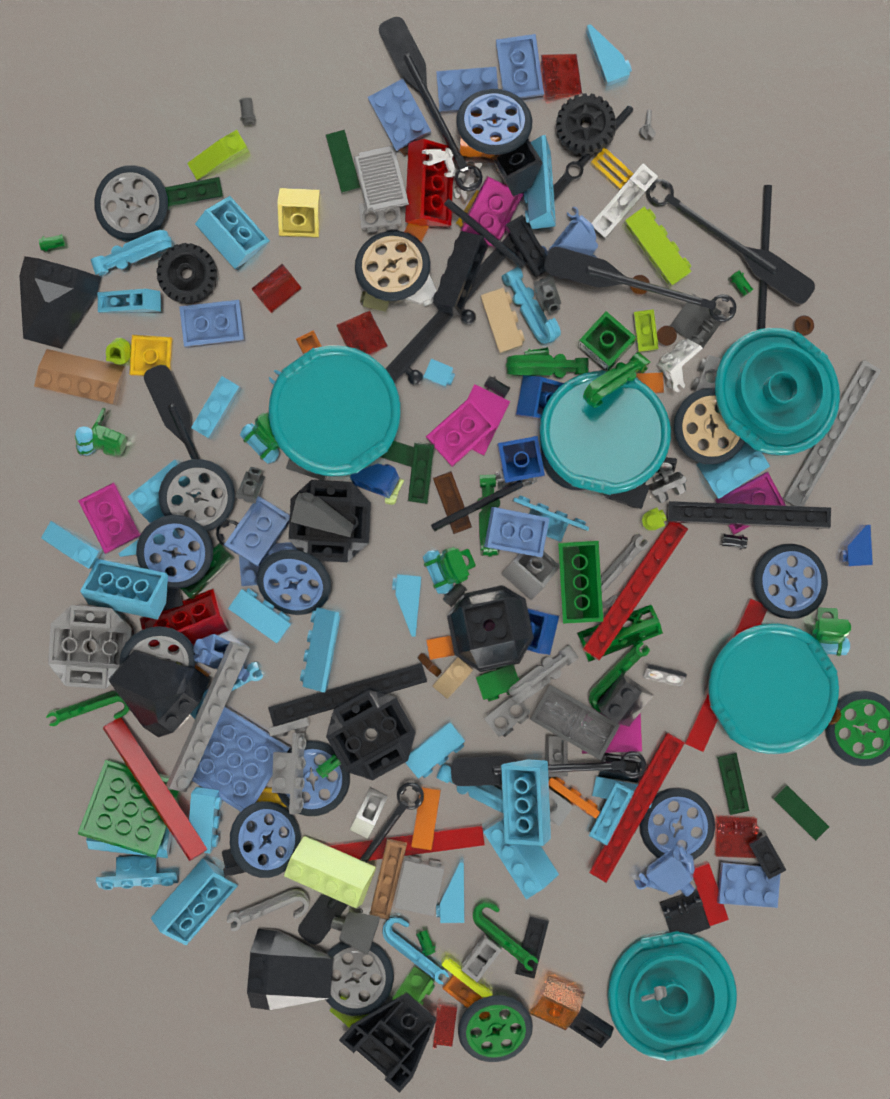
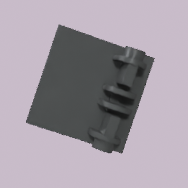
M687 302L670 326L687 339L704 348L722 322H718L711 317L709 308ZM718 308L713 309L715 315H723L721 314L722 311Z

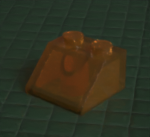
M549 976L542 985L530 1014L566 1031L580 1012L585 992L562 982L558 978Z

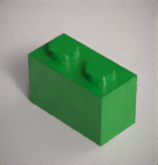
M514 665L494 669L475 676L483 700L488 699V702L499 699V695L503 693L510 695L508 689L519 681Z

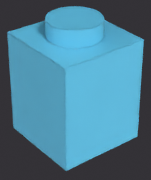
M431 359L423 378L446 388L447 384H452L455 374L452 373L453 367Z

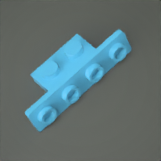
M519 495V498L514 497L513 502L531 508L529 514L549 518L546 535L549 538L561 542L568 524L585 531L589 530V527L585 526L586 522L581 519L575 518L574 521L567 518L568 514L558 510L556 513L548 511L549 507L538 503L537 506L530 504V499Z
M127 856L116 857V876L96 877V883L103 890H111L113 887L130 889L133 886L152 887L157 884L171 886L173 883H178V877L175 872L157 873V857Z

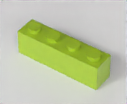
M644 206L627 218L623 224L669 288H671L692 272L690 270L691 264L685 257L682 259L678 253L680 250L674 241L670 242L667 238L668 233L666 229L656 223V216L650 208L647 210Z

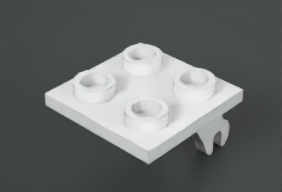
M689 339L682 340L676 344L672 352L663 355L660 362L656 364L662 369L666 378L665 383L669 388L680 392L677 385L680 384L682 388L685 387L682 366L703 349L699 344Z

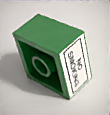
M605 311L582 336L578 347L606 371H609L635 343L636 336Z

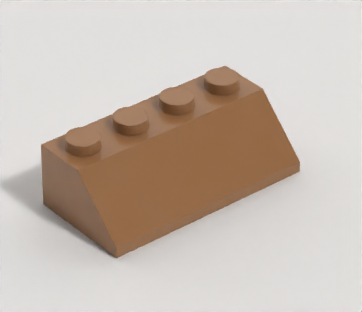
M46 349L38 366L34 387L117 406L125 366Z

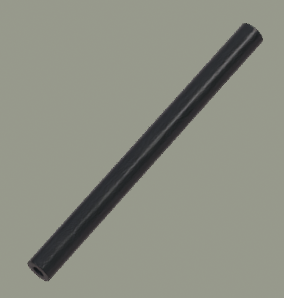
M449 198L443 205L482 235L521 269L524 267L526 262L453 201Z
M518 480L431 524V527L435 532L524 487L521 480Z

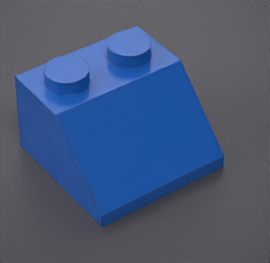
M523 375L516 415L541 420L546 403L552 394L564 383L538 376Z
M538 436L497 444L505 483L545 476Z
M528 608L534 640L528 650L550 655L559 616Z

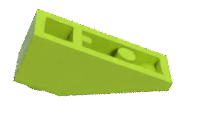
M235 130L216 141L187 164L196 180L199 181L248 153L249 150L238 130Z

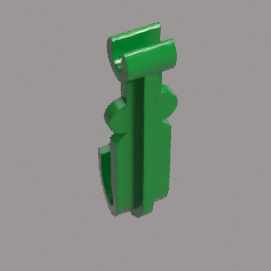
M637 352L627 364L623 362L617 363L615 368L599 376L586 387L583 394L584 400L593 408H597L603 404L601 400L603 397L626 384L627 380L634 381L636 372L644 373L648 369L647 365L651 362L640 352Z
M557 354L554 358L551 355H512L506 358L505 368L506 374L551 376L554 373L557 378H562L566 375V372H575L576 375L588 373L589 358L566 360L563 354Z
M496 474L480 475L482 497L477 501L494 493ZM499 499L484 506L479 512V538L482 556L492 557L499 555V549L484 547L491 507L498 508L501 503Z
M641 639L634 643V647L589 692V703L595 710L601 712L598 706L599 699L610 689L621 673L625 674L641 657L649 654L650 649L648 645L639 650L644 644Z
M116 690L58 710L52 709L48 712L46 718L56 717L49 724V726L53 727L62 721L116 702H122L124 708L114 714L113 717L115 719L126 715L129 708Z
M483 902L477 905L473 911V921L476 926L524 964L527 970L532 971L533 967L528 965L527 962L533 960L538 964L536 956L528 953L482 915V910L486 907L495 912L500 911L499 907L491 902Z

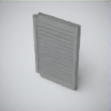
M393 145L361 152L359 156L354 157L367 211L373 209V212L409 204Z

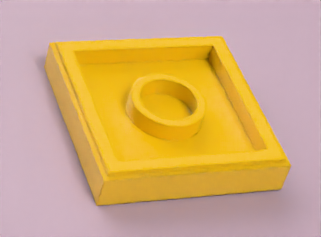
M132 335L129 375L144 376L147 370L158 365H166L171 371L173 338Z

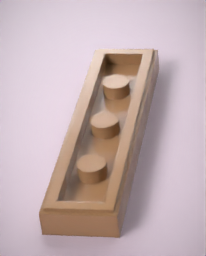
M387 838L369 915L389 920L407 846L406 842Z

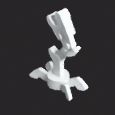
M446 148L445 151H441V149H425L422 151V154H429L430 156L428 161L423 162L424 165H433L444 160L448 169L444 176L455 177L457 169L454 166L453 154L449 148ZM467 162V163H466V164L475 165V166L478 167L479 169H480V167L482 166V163H474V162ZM468 169L467 172L459 174L458 178H462L463 186L469 187V184L474 183L475 174L473 169ZM457 186L453 189L454 198L458 199L461 196L463 200H466L467 191H463Z

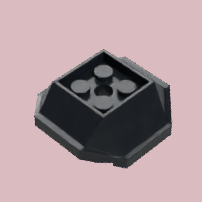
M310 480L290 499L288 539L298 550L309 553L319 561L347 563L369 544L371 502L353 482ZM299 492H307L315 497H319L354 525L351 536L347 537L291 522L295 501Z
M503 585L464 593L447 615L455 656L479 672L520 664L524 654L534 640L526 599ZM489 622L495 623L492 631L485 630V625Z
M367 690L333 710L326 738L345 772L373 781L408 761L416 731L397 697ZM374 729L377 732V736L374 739H369L366 736V730Z

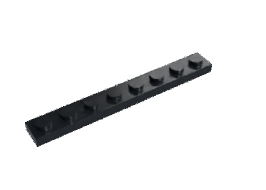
M669 501L668 522L830 529L831 507Z
M422 663L331 688L326 690V692H318L269 706L268 710L274 727L335 709L367 690L388 694L426 683L427 679Z

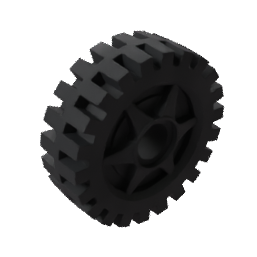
M582 93L580 97L575 95L574 99L569 98L567 103L561 106L556 119L557 133L563 146H566L567 150H572L577 155L581 153L582 156H586V154L591 156L594 155V152L600 153L603 148L606 149L609 146V142H612L616 132L615 113L609 102L604 101L601 96L596 97L592 93L590 96H587V93ZM584 122L591 123L587 128L581 126Z
M192 243L173 245L174 247L168 248L167 252L163 253L162 258L158 261L156 273L159 286L168 297L179 303L193 304L197 301H202L210 295L217 281V269L213 258L205 249ZM185 269L192 270V275L189 278L182 277V272Z

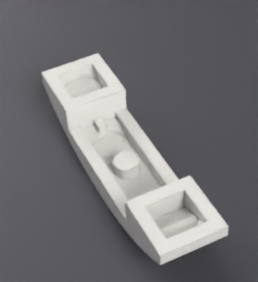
M642 164L591 223L594 229L606 238L658 176L645 164Z

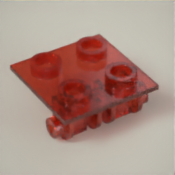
M577 54L541 55L542 76L544 77L543 82L545 83L547 98H553L555 95L582 94Z
M370 310L336 325L347 347L358 349L369 355L388 346Z
M717 816L715 856L756 858L749 843L755 840L759 833L757 818Z

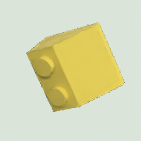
M280 188L277 202L279 235L319 237L320 190Z

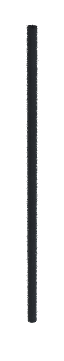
M764 185L761 250L769 251L772 185ZM761 279L759 283L757 330L764 329L766 326L767 283Z

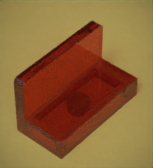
M281 264L251 289L266 308L273 312L298 292L301 286L287 268Z
M437 1003V1021L434 1027L432 1048H437V1045L453 1046L457 1005Z

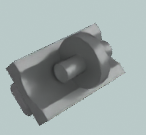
M549 275L546 279L542 278L539 281L533 282L542 310H548L550 314L560 310L559 304H561V300L553 276Z
M250 467L249 471L245 472L236 495L237 499L243 498L245 502L256 503L265 481V476H261V469Z
M661 467L659 468L660 474L654 477L655 482L648 485L650 486L649 491L662 503L669 499L667 490L673 488L676 495L686 492L685 482L687 480L681 471L674 473L671 469L665 472L664 468Z

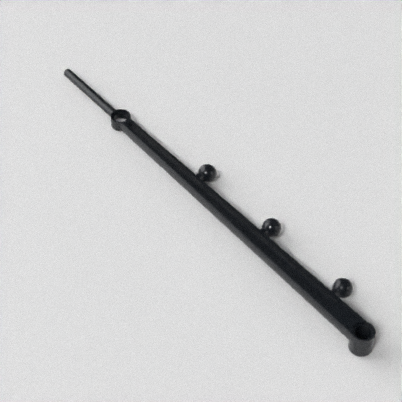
M628 105L616 118V130L633 112L634 109L631 105ZM586 154V156H582L578 161L568 163L565 173L553 185L554 202L572 181L581 178L584 165L593 155ZM577 166L580 170L579 175L571 176L568 171L569 168ZM508 234L502 243L524 260ZM497 248L480 265L467 301L506 258ZM463 309L460 319L465 325H471L476 320V314L471 309ZM438 311L385 368L394 383L404 373L408 376L410 384L419 385L422 383V372L416 369L413 370L410 366L455 316L454 314Z

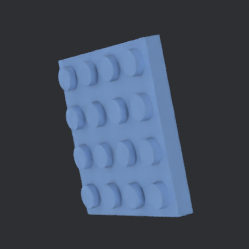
M224 706L192 781L203 788L219 790V797L241 812L244 808L256 803L273 775V752H288L290 747L277 738L270 737L269 733Z

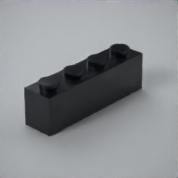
M461 231L459 237L455 240L454 250L448 258L445 273L442 274L439 288L433 297V304L440 312L461 316L488 247V243L482 235Z

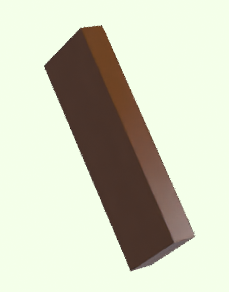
M452 471L433 478L447 516L465 508ZM468 515L450 524L453 534L472 528Z

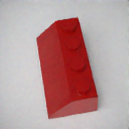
M427 139L408 143L406 195L409 204L406 205L405 222L419 226H451L452 211L443 204L448 198L452 201L453 177L444 176L448 172L444 160L433 165H424L423 162L428 161L430 156L429 154H422V151L425 149H441V151H445L446 148H449L448 145Z
M214 589L198 594L192 600L189 598L183 600L182 606L162 611L158 620L148 617L139 618L142 630L160 626L172 628L185 635L193 645L198 639H203L212 634L220 635L229 631L225 615ZM155 639L151 640L148 644L151 647H156L160 642ZM174 644L168 647L170 652H175L179 649Z

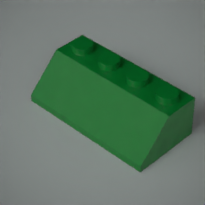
M599 541L558 543L563 624L603 622Z

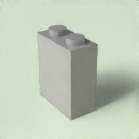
M417 856L405 857L395 908L434 916L444 866L441 865V862L435 860L424 862L421 861L422 858Z

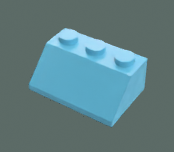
M231 196L206 209L195 223L234 269L247 262L270 241Z
M746 442L742 449L726 462L719 464H703L699 462L696 464L718 499L770 467L762 452H757Z
M176 459L128 496L129 500L149 523L164 516L159 505V489L165 475L180 463ZM182 476L178 483L181 486H187L190 479L187 476ZM197 492V494H191V495L195 498L196 496H198V495L200 494V492ZM174 495L171 499V502L175 505H179L183 501L180 495Z

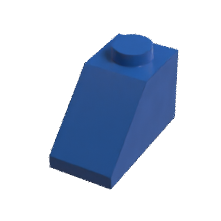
M379 463L364 468L357 474L354 473L350 476L355 486L390 498L399 480L398 473L393 466Z
M862 525L844 545V550L841 551V561L845 563V566L873 565L871 525Z

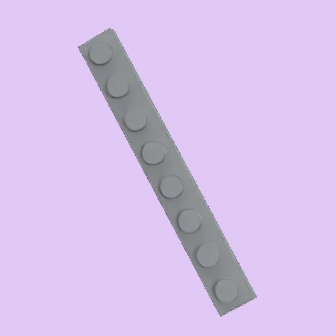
M865 360L862 361L840 399L839 410L833 426L826 436L813 446L783 500L794 506L805 505L879 376L881 369Z
M233 641L229 642L166 784L169 789L187 792L249 653L250 648L247 645Z

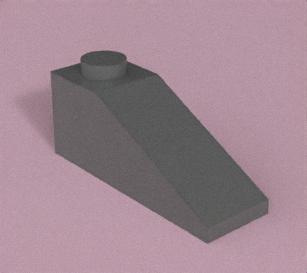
M299 492L295 501L291 522L347 537L351 536L354 527L351 522L319 497H315L311 493Z

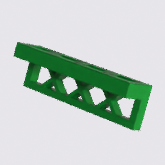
M652 605L631 613L627 621L633 622L632 626L621 628L603 656L632 646L637 640L645 641L663 634L660 621ZM651 613L653 618L646 621L641 619L642 615ZM599 625L577 633L583 648L587 644L584 638L593 635ZM585 652L588 662L595 660L593 656Z

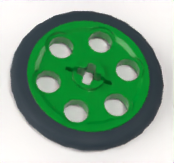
M869 691L854 692L840 699L837 707L841 711V718L837 723L833 725L828 724L826 727L827 739L832 750L843 761L856 766H873L883 762L890 756V701L882 695ZM868 704H872L875 708L872 715H866L864 712V708ZM848 709L855 711V717L852 720H847L845 717V712ZM885 718L888 720V727L881 730L878 727V722L880 719ZM866 723V727L875 732L865 731L862 734V731L857 727H853V725L860 727ZM842 728H847L850 731V735L846 739H842L839 736ZM875 738H881L883 741V745L879 749H875L872 745ZM857 742L863 744V751L861 753L853 751V746Z
M503 995L484 997L470 1005L462 1015L458 1024L459 1041L464 1050L478 1060L485 1062L505 1061L515 1057L528 1044L533 1030L532 1017L521 1002ZM503 1009L510 1011L507 1016H500L499 1012ZM482 1012L490 1013L488 1018L482 1019L479 1017ZM514 1023L521 1025L517 1030L510 1029V1026ZM493 1027L499 1028V1030H498V1031H496V1030H494V1029L492 1030V1028H493ZM473 1028L481 1029V1032L477 1035L470 1033ZM505 1039L512 1041L509 1046H502L501 1042ZM484 1042L492 1043L491 1047L487 1049L482 1048L481 1045Z

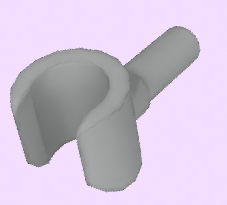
M647 110L646 122L640 128V132L645 139H647L648 134L652 138L656 134L655 130L651 127L652 110Z
M655 987V993L642 996L641 1000H661L667 996L666 987Z

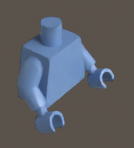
M572 207L576 215L571 216L567 212V218L571 222L549 250L552 247H561L596 257L593 253L598 248V244L596 242L597 237L594 226L583 215H579L577 207ZM541 246L543 250H545V253L547 255L548 250L546 249V247Z
M215 634L198 639L193 647L195 653L194 660L196 663L218 669L230 641ZM242 666L237 678L246 682L250 672Z
M675 846L648 866L647 877L643 873L639 874L640 880H634L637 889L641 890L649 887L667 892L669 895H673L678 890H681L685 896H689L695 890L690 884L695 870L693 856L685 852L683 847Z

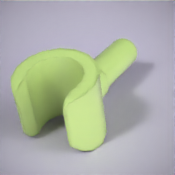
M399 479L390 498L385 497L386 504L393 505L396 503L397 495L404 482L403 479Z

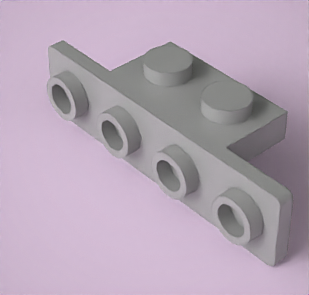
M302 732L293 733L292 753L273 752L272 793L290 794L289 814L301 813L304 805L302 789L305 784L303 769L305 768L304 749L306 747L305 733Z

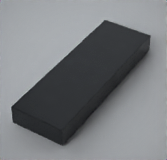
M521 215L504 225L534 277L536 278L546 272L544 265L547 255L524 216Z
M529 915L521 947L531 955L536 956L539 963L549 920ZM518 960L515 974L534 979L538 964L533 960H529L527 962L528 965L533 967L531 971L527 970L524 964Z

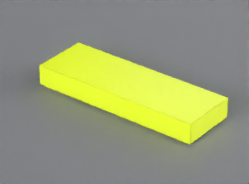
M445 955L441 960V965L482 998L493 995L492 990L461 970V966Z

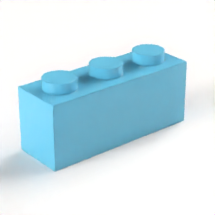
M221 376L191 428L212 439L240 392L241 387Z
M241 589L228 609L272 641L279 643L292 624L289 621L290 617L282 611L278 613L273 610L274 606L268 601L264 600L262 602L257 598L258 594L252 589Z
M449 721L410 752L409 759L405 763L418 779L421 776L426 778L433 772L432 768L436 764L440 766L449 759L447 755L452 751L457 753L464 747L465 738L453 723Z
M196 787L191 793L189 822L207 847V851L204 853L210 854L214 847L218 845L219 836L216 835V828H219L220 816H217L221 808L222 798L219 797V790Z

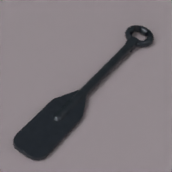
M392 17L382 22L379 26V34L399 74L421 92L458 166V170L455 173L456 185L463 191L470 192L476 190L482 183V172L475 165L466 164L427 88L426 63L405 21L400 17ZM468 169H473L476 178H479L478 182L469 184V187L463 186L464 182L462 178H458L459 174L467 172Z
M656 179L646 190V196L651 204L655 206L669 204L742 254L755 276L794 303H805L814 292L815 284L812 279L773 252L745 247L675 198L673 186L669 181ZM662 183L663 187L670 189V194L666 196L664 202H658L659 199L651 198L650 191H654L656 188L655 184Z
M552 247L548 251L545 260V270L551 275L598 288L624 284L709 308L711 317L718 322L729 321L736 313V302L727 294H720L712 300H707L629 278L604 259L565 248ZM719 298L725 302L730 300L733 307H730L728 312L730 315L724 318V315H715L713 312L717 304L715 301Z
M158 365L147 370L144 374V382L164 425L184 443L191 459H200L191 441V415L170 369L166 365ZM207 473L199 475L202 483L209 481ZM213 489L211 495L215 498H218ZM227 518L216 529L217 540L223 546H225L223 541L225 538L223 534H220V529L229 526L230 523L237 527L239 523L235 520H228Z
M630 751L622 755L620 761L548 764V773L620 770L625 777L636 779L644 774L647 764L642 754ZM510 756L457 758L451 764V779L456 786L502 785L501 765L520 760ZM627 756L629 759L636 758V756L640 758L639 768L642 769L640 773L637 774L636 771L629 774L626 773L624 770L626 768L624 759Z
M407 782L399 787L397 791L398 807L359 860L367 863L406 809L413 810L422 805L424 792L418 784ZM408 786L412 787V790L416 793H420V798L416 799L413 806H410L405 800H401L400 794L403 795ZM322 893L298 927L299 935L311 944H319L330 931L334 916L339 918L348 905Z

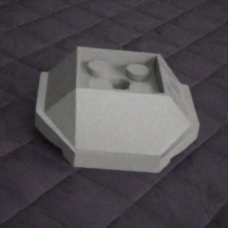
M71 605L51 623L48 665L65 686L106 689L111 685L108 679L120 666L121 650L132 637V628L113 608ZM88 641H93L96 645L93 652L87 649Z

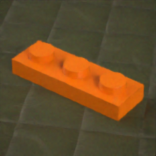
M548 777L551 789L592 818L596 819L600 814V811L596 809L598 805L589 799L587 802L580 798L582 795L574 788H571V790L564 786L565 782L560 778L555 777L553 779Z

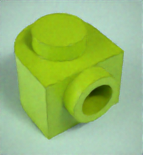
M116 338L106 347V361L120 365L130 359L131 349L127 340Z
M655 507L643 513L641 525L646 530H657L665 526L664 521L667 519L663 510H658Z

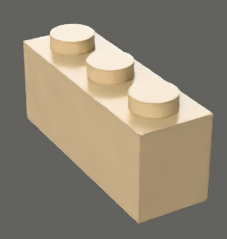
M504 288L481 295L480 298L499 354L522 347V342L525 339L522 330L517 329L516 322L519 321L515 310L511 311L509 304L512 303L509 291L505 292Z

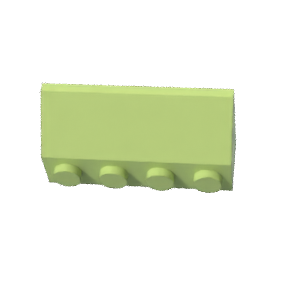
M303 836L290 858L284 876L357 908L363 904L376 867L307 836Z

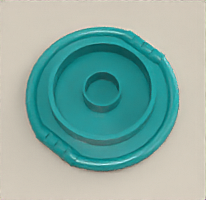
M764 328L745 334L728 348L717 369L715 396L720 414L727 428L757 452L760 451L771 455H791L803 452L820 442L834 424L840 404V388L835 369L828 355L799 332L784 328Z
M329 345L312 348L282 369L271 391L268 412L273 436L289 459L298 466L315 474L344 476L357 474L388 452L399 428L401 404L393 379L376 359L355 348Z
M600 370L578 375L565 382L552 394L543 410L539 433L545 457L561 478L573 487L611 495L626 492L642 485L659 470L670 447L671 427L668 414L659 397L638 378H635L634 381L627 380L626 384L601 399L603 404L597 408L587 404L583 398L584 391L593 380L607 372Z
M771 623L754 626L733 637L715 659L709 678L710 708L729 738L739 745L764 754L793 752L814 741L822 734L832 720L839 697L838 671L818 639L809 633L785 624Z
M679 931L641 938L618 960L608 985L609 1012L619 1034L630 1046L642 1054L655 1059L665 1060L666 1062L704 1054V1052L716 1045L727 1032L736 1010V982L726 959L707 941ZM655 987H666L667 996L661 1000H641L642 996L655 993Z

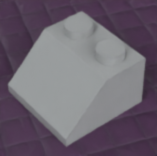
M544 551L543 557L518 553L501 574L532 600L545 587L560 568V565Z

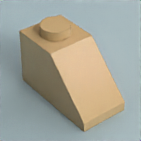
M456 657L432 687L448 699L470 675L473 668Z

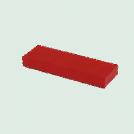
M709 862L696 866L693 880L703 902V908L709 925L713 926L729 920L724 904L717 902L718 887Z

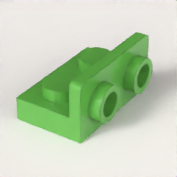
M414 965L393 995L392 1000L407 992L423 1005L422 999L426 994L429 996L435 987L433 984L434 978Z

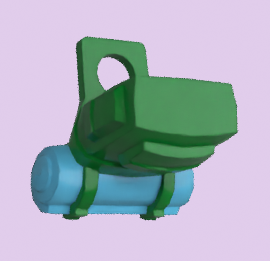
M106 408L101 409L91 429L82 426L76 430L75 441L79 455H89L94 449L102 450L105 455L114 457L116 455L121 456L127 444L126 435L101 426L106 417Z
M262 413L255 419V425L251 423L242 428L240 436L244 439L245 443L247 442L258 453L261 460L269 464L275 462L278 458L279 450L277 448L279 445L270 427L269 413Z
M451 547L443 550L442 554L438 550H431L423 556L424 566L427 567L434 583L433 587L434 589L436 588L438 594H447L454 588V582L459 584L467 580L470 575L468 570L476 566L469 549L459 551V549ZM462 555L468 558L469 562L467 566Z
M819 607L817 609V621L813 624L812 636L818 639L827 654H835L836 656L847 655L850 650V642L846 637L851 632V623L848 619H838L837 608ZM830 613L833 618H822V615Z

